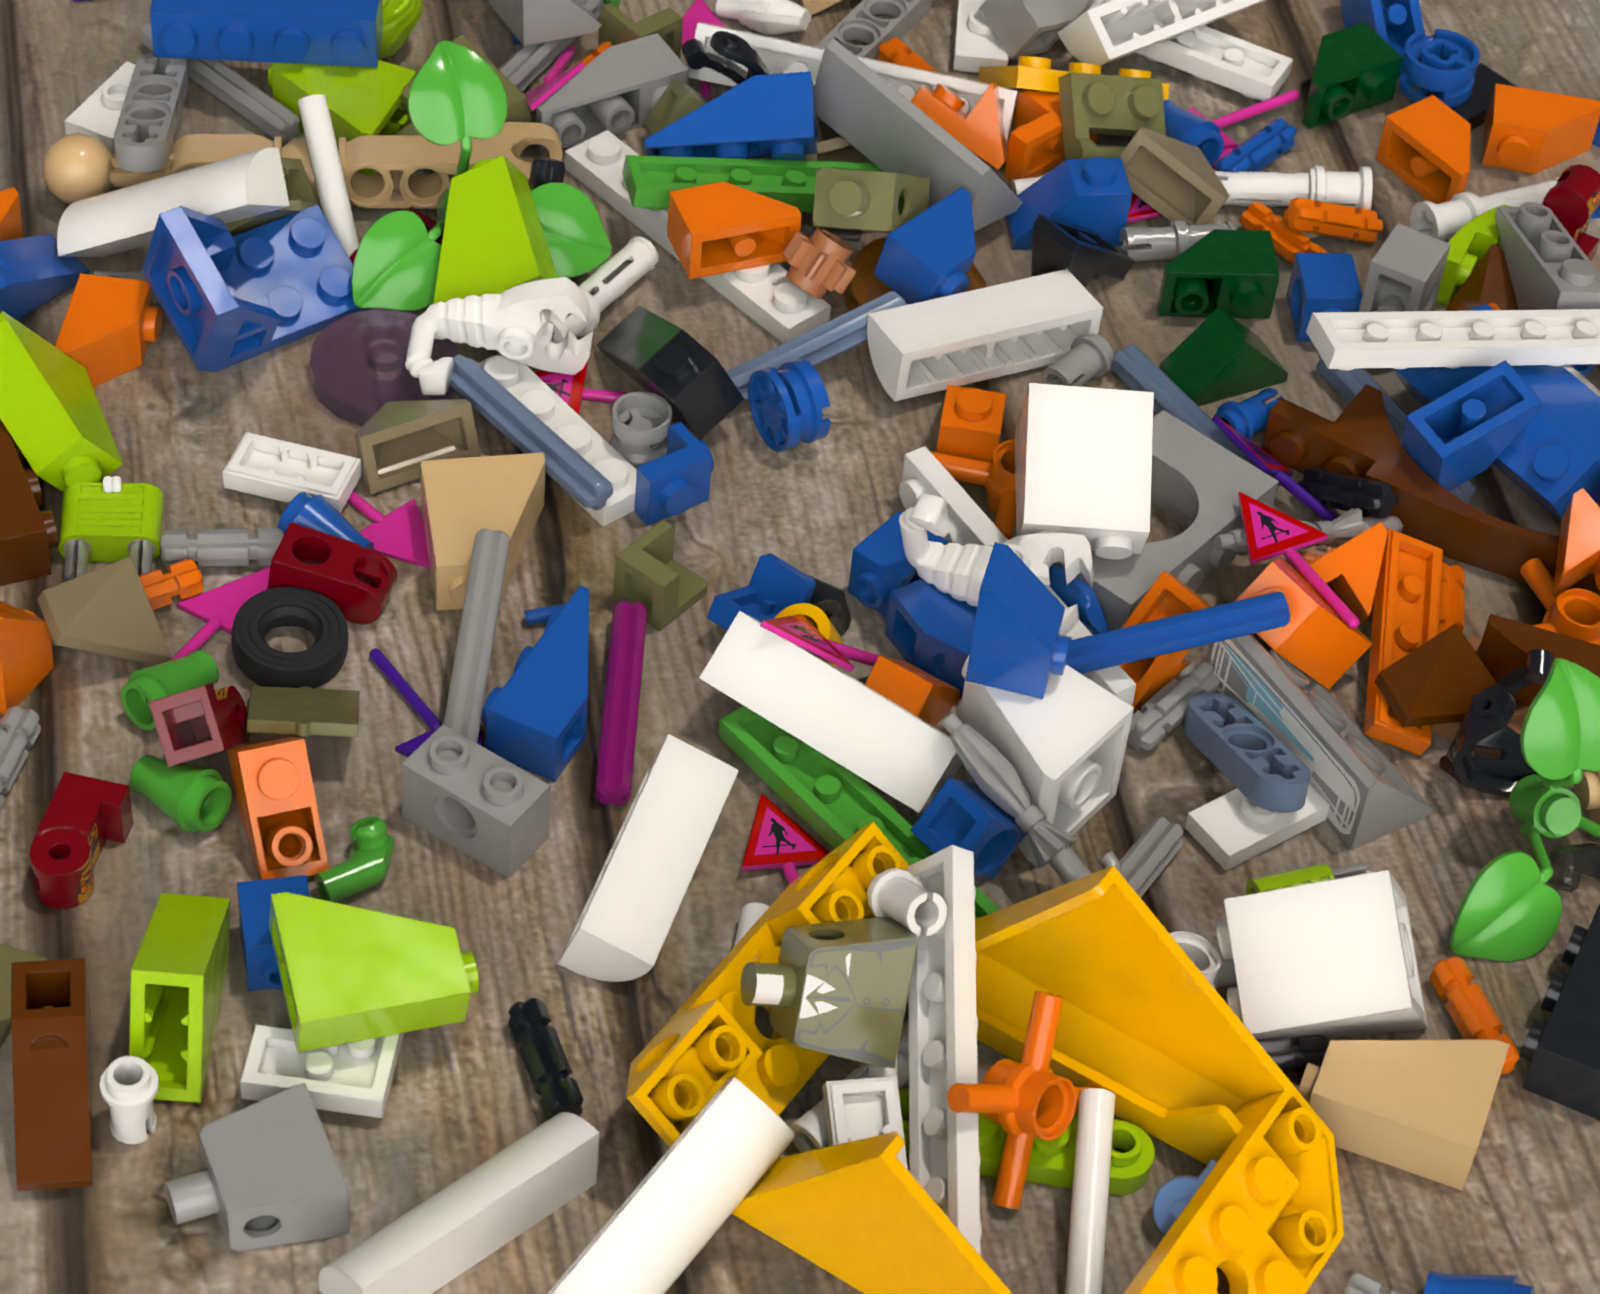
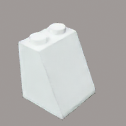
M1029 383L1015 429L1016 536L1052 532L1084 534L1090 543L1091 551H1095L1098 557L1111 560L1125 559L1132 556V554L1142 553L1150 533L1154 392Z
M969 656L967 657L962 668V676L965 678V680ZM1068 665L1065 667L1063 676L1050 674L1043 699L965 681L962 700L955 714L963 724H968L1010 762L1029 793L1032 805L1035 804L1046 817L1045 821L1073 836L1116 795L1134 711L1133 706ZM1027 833L1018 847L1027 861L1038 867Z
M1389 870L1224 899L1227 919L1217 921V936L1223 960L1234 961L1237 981L1236 987L1227 988L1228 1006L1256 1040L1289 1038L1290 1042L1296 1041V1037L1321 1035L1325 1038H1336L1428 1028L1406 895Z

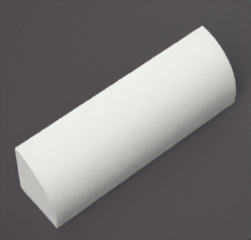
M1113 0L1087 10L1060 30L1058 35L1067 50L1082 63L1103 65L1267 0Z
M263 148L76 201L66 208L59 222L57 232L58 256L105 257L149 245L159 214L179 206L223 220L225 224L289 207L279 148Z
M1068 269L869 313L867 317L869 352L879 381L888 395L896 402L946 390L947 385L963 386L1054 364L1071 350L1073 340L1080 335H1098L1103 307Z
M739 611L699 678L918 813H923L947 779H953L963 764L949 738L950 736L812 652L761 627L762 622Z
M670 734L667 735L643 777L558 962L559 965L580 975L610 982L634 980L652 969L735 781L738 769Z
M735 1077L728 1078L547 1294H665L796 1137L795 1133L774 1111Z
M558 1113L323 1267L319 1272V1291L322 1294H433L597 1183L600 1132L586 1120L573 1113Z

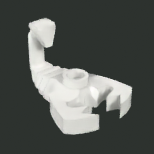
M558 277L524 283L510 288L502 294L470 295L464 299L453 298L445 303L442 301L434 303L423 314L418 316L412 324L405 367L410 371L412 377L419 378L423 395H445L449 389L454 368L453 358L443 357L434 362L431 359L434 339L444 340L447 338L459 344L467 343L469 346L476 348L484 347L486 350H497L503 356L516 360L518 363L525 364L526 366L550 372L575 375L583 369L590 357L593 331L578 340L569 328L561 343H553L551 339L554 324L548 321L551 319L553 311L563 325L569 313L588 324L589 302L586 295L573 281L566 277Z
M922 493L915 507L907 508L899 517L905 556L908 562L916 568L919 577L925 582L935 585L936 589L943 593H949L952 598L958 601H966L968 605L977 607L980 587L993 545L966 544L963 546L959 543L943 545L941 542L928 541L927 531L937 536L946 537L950 529L947 502L943 497ZM1036 533L1016 536L1001 543L1008 545L1045 586H1050L1049 568L1056 562H1061L1065 565L1067 585L1079 573H1082L1090 587L1092 588L1094 569L1091 547L1084 534ZM1078 604L1064 610L1061 635H1066L1079 620Z

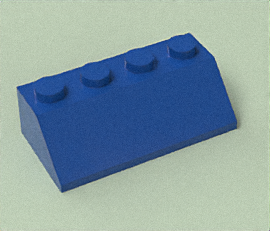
M1484 304L1466 311L1494 309L1488 304ZM1469 366L1455 369L1446 367L1391 369L1406 390L1425 406L1494 366ZM1512 366L1516 373L1542 401V406L1492 464L1561 523L1573 494L1584 488L1596 503L1600 500V397L1563 366Z

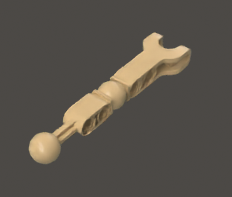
M505 122L502 130L492 138H471L472 152L468 171L473 164L480 160L497 158L504 155L527 177L529 187L533 189L534 183L530 182L529 178L532 162L537 158L521 157L522 150L531 144H539L548 149L541 157L561 161L563 155L561 139L551 126L543 123ZM74 133L61 136L48 149L42 163V173L49 192L63 203L72 204L79 200L108 193L111 187H129L186 171L184 170L186 168L200 167L267 147L279 148L280 157L301 159L317 203L321 206L305 136L293 138L282 147L281 136H274V141H271L264 136L255 134L185 135L172 146L169 161L165 167L153 172L135 173L119 168L116 165L115 153H110L109 148L95 136ZM365 135L356 137L351 141H346V137H339L338 152L349 201L363 208L408 209L412 206L415 209H436L439 196L446 189L450 188L451 178L456 174L461 141L459 140L451 145L440 146L429 142L422 135ZM370 168L378 172L371 175H365L357 171H359L360 169ZM419 169H431L435 171L433 174L430 175H419L415 173V171Z

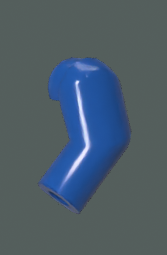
M1053 563L1049 568L1051 589L1067 607L1078 604L1079 620L1092 635L1108 632L1109 626L1095 590L1077 577L1067 585L1065 568L1058 563Z

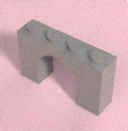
M1164 410L1153 417L1151 503L1177 520L1184 529V532L1170 539L1146 542L1141 554H1132V556L1125 559H1104L1098 557L1095 551H1091L1094 569L1092 588L1097 594L1108 623V631L1120 629L1163 571L1174 575L1196 593L1202 581L1215 569L1224 570L1231 564L1238 552H1233L1229 549L1217 550L1214 546V538L1216 535L1227 534L1231 530L1243 527L1238 492L1274 508L1273 504L1279 481ZM1016 527L1013 528L1012 538L1016 537ZM1056 562V563H1058L1060 566H1062L1063 568H1065V565H1064L1063 563H1061V562ZM1079 573L1076 576L1084 583L1089 585V583L1087 582L1082 573Z

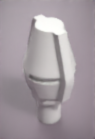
M717 0L715 8L717 17L739 20L741 25H745L753 31L768 36L804 31L807 29L808 23L811 22L812 15L808 9L790 0Z

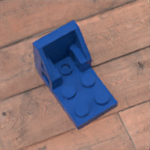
M318 204L233 237L223 220L183 206L160 213L142 273L197 370L218 372L370 311V308H359L353 302L351 284L353 264Z

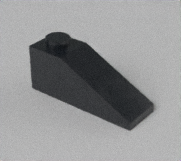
M640 305L597 344L602 353L646 392L655 393L664 398L671 406L672 415L699 439H702L744 400V397L715 356L682 328Z

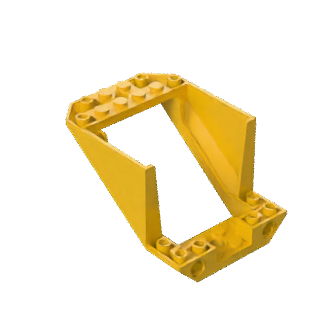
M874 822L862 827L789 884L630 1064L626 1098L669 1148L728 1078L735 1077L779 1116L830 1055L795 1046L789 1043L775 1029L771 1039L763 1036L757 1029L754 1021L756 1006L745 1005L742 1001L740 992L741 975L748 962L778 964L782 936L790 927L875 918L868 905L867 892L870 882L876 875L888 869L900 868L907 871V867L910 865ZM1114 865L975 919L977 1040L1021 1063L1035 991H1046L1062 995L1064 998L1049 1066L1053 1073L1069 1079L1073 1086L1097 1087L1113 1092L1115 1094L1114 1115L1137 1125L1150 1135L1208 1165L1211 1159L1217 1161V1164L1123 1294H1218L1217 1267L1224 1272L1228 1279L1229 1294H1306L1344 1237L1334 1134ZM763 1006L768 1012L770 1011V1007ZM897 1131L777 1158L731 1213L864 1294H1012L896 1157L905 1145V1140Z

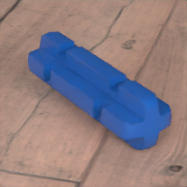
M1282 118L1275 119L1264 127L1263 130H1260L1232 150V152L1216 162L1217 171H1260L1279 157V155L1294 146V136L1297 134L1295 126L1288 125Z

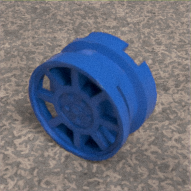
M1435 29L1434 36H1424L1425 33L1423 31L1411 35L1405 42L1403 63L1398 77V86L1401 92L1413 102L1427 98L1428 96H1425V94L1430 93L1436 95L1439 100L1450 108L1465 103L1472 94L1474 74L1477 71L1480 58L1477 46L1467 37L1449 30ZM1409 85H1418L1420 89L1415 91Z
M799 358L783 363L779 371L775 367H768L755 371L751 375L748 385L751 414L761 438L770 449L775 452H782L796 447L800 441L811 443L824 439L828 435L831 420L829 418L823 419L822 408L830 406L829 399L820 375L810 362Z

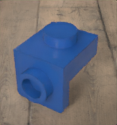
M681 422L668 427L666 455L637 467L634 511L647 526L672 515H679L687 509L709 500L711 472L714 469L713 456L707 444L699 438L696 439Z
M771 553L762 555L757 562L749 586L715 596L707 619L725 629L726 632L739 611L761 622L774 619L779 612L790 605L809 603L816 585L815 580Z

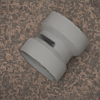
M645 391L622 395L614 402L612 408L611 425L614 433L612 434L610 445L636 470L640 465L665 456L667 453L668 427L672 425V409L670 404L661 396Z

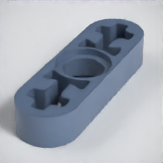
M1206 692L1190 697L1183 728L1185 736L1249 801L1262 809L1278 813L1295 812L1304 807L1311 775L1309 768L1240 701L1224 694Z

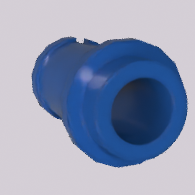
M1266 388L1239 403L1229 401L1221 404L1215 415L1251 441L1254 434L1266 429L1270 410L1283 397L1281 396L1265 404V401L1276 397L1278 393L1273 388Z

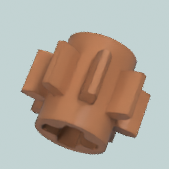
M817 227L812 235L807 234V236L797 231L783 252V255L788 258L787 262L792 265L786 277L797 287L818 299H822L828 290L830 292L835 290L843 294L857 273L851 267L852 263L848 261L854 249L842 238L823 227Z

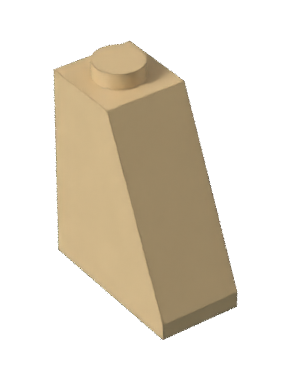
M544 452L420 461L421 511L436 611L463 609L475 534L485 528L492 531H503L510 539L501 603L544 506L546 462Z
M1496 1039L1330 1040L1321 1067L1311 1063L1307 1064L1298 1091L1334 1134L1335 1147L1463 1191L1480 1143L1510 1044Z

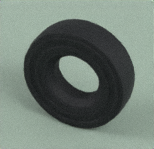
M277 587L252 596L240 607L232 626L231 647L235 662L241 672L256 684L267 687L289 688L308 686L314 689L331 680L340 671L348 651L349 633L342 611L326 596L301 587ZM297 626L310 631L315 638V642L309 649L301 652H282L271 648L267 644L265 636L271 629L276 627Z

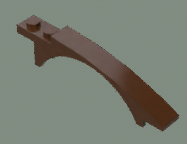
M1366 384L1335 422L1284 398H1280L1270 410L1261 449L1285 466L1302 474L1309 468H1319L1329 472L1365 478L1368 481L1374 480L1388 483L1391 486V491L1397 492L1399 496L1398 505L1392 507L1391 516L1400 518L1403 524L1401 533L1443 549V555L1448 558L1524 583L1527 582L1520 573L1521 567L1528 560L1539 558L1552 576H1555L1559 536L1530 530L1496 518L1462 501L1439 485L1418 466L1400 444L1388 420L1382 391ZM1592 573L1568 588L1586 589L1600 595L1595 582V576Z

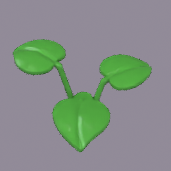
M450 41L438 42L412 82L408 95V112L415 130L429 142L446 146L459 140L461 141L457 171L453 177L468 171L472 152L471 138L488 139L494 137L502 130L507 117L506 93L493 69L475 52L464 46ZM554 182L531 190L557 277L571 278L585 274L597 268L610 257L612 247L599 214L593 203L582 191L565 183ZM450 188L446 189L437 200L436 213L439 220L429 232H427L420 217L407 210L391 212L378 219L367 230L358 247L352 269V297L357 307L412 311L433 304L442 246L435 241L444 232Z
M1563 658L1554 659L1544 685L1532 701L1525 715L1520 736L1521 752L1525 762L1538 774L1528 775L1518 781L1512 789L1509 799L1510 811L1515 819L1523 823L1519 828V832L1528 838L1536 862L1525 852L1515 850L1503 853L1492 859L1478 873L1461 902L1451 930L1449 950L1459 956L1511 962L1524 960L1541 951L1557 931L1562 914V902L1559 894L1545 884L1552 877L1553 868L1540 834L1548 838H1560L1579 828L1600 838V825L1581 815V805L1578 797L1574 792L1565 788V786L1576 785L1581 782L1583 769L1600 771V678L1569 660Z

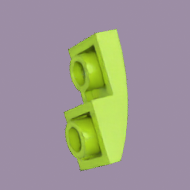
M1503 204V205H1501L1500 207H1511V206H1508V205ZM1497 207L1471 220L1448 241L1451 246L1436 303L1448 306L1458 287L1464 284L1492 243L1503 250L1495 219Z

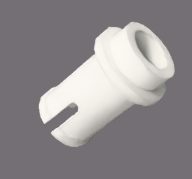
M900 868L888 869L876 875L869 884L867 892L868 905L875 917H889L920 936L921 932L925 936H931L943 926L947 916V906L944 899L939 894L919 886L917 879L910 872Z
M136 1056L120 1057L114 1060L102 1074L99 1085L103 1100L109 1104V1126L112 1136L125 1144H139L149 1139L147 1130L153 1134L156 1131L157 1117L154 1112L153 1099L158 1093L159 1078L156 1070L143 1059Z

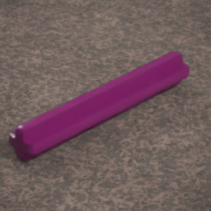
M622 600L613 607L595 793L596 799L603 805L613 803L623 806L631 799L647 623V608L639 601L629 603Z

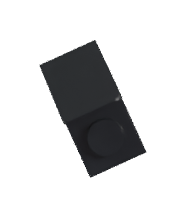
M1041 214L1038 215L1033 223L1032 277L1068 269L1086 288L1091 278L1098 280L1101 274L1123 280L1134 263L1133 259L1093 230Z

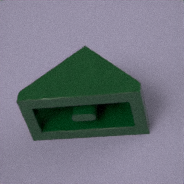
M1219 307L1159 364V368L1198 406L1284 383L1288 376V372L1260 337Z

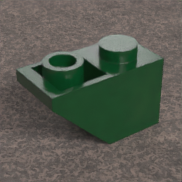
M1365 22L1322 36L1302 123L1310 129L1393 100L1403 57Z
M1214 229L1165 265L1157 305L1158 316L1209 317L1219 307L1233 318H1270L1280 277L1271 232L1268 230Z

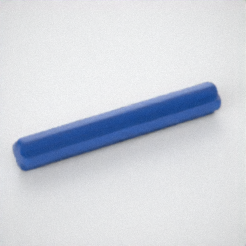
M1277 591L1071 640L1066 665L1084 674L1283 627L1290 622L1288 603L1284 594Z

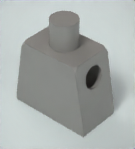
M306 1083L292 1086L205 1125L197 1133L201 1172L164 1182L168 1206L176 1225L216 1214L228 1247L235 1251L331 1238L350 1233L348 1188Z

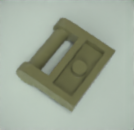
M1070 72L1058 78L1065 160L1090 159L1093 157L1118 158L1126 148L1095 145L1090 139L1089 134L1134 137L1138 130L1143 127L1166 136L1162 79Z

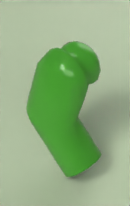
M370 816L356 821L350 830L351 838L355 844L351 847L348 861L315 874V883L322 900L337 902L372 888L384 880L395 850L393 836L387 834V825L383 819Z

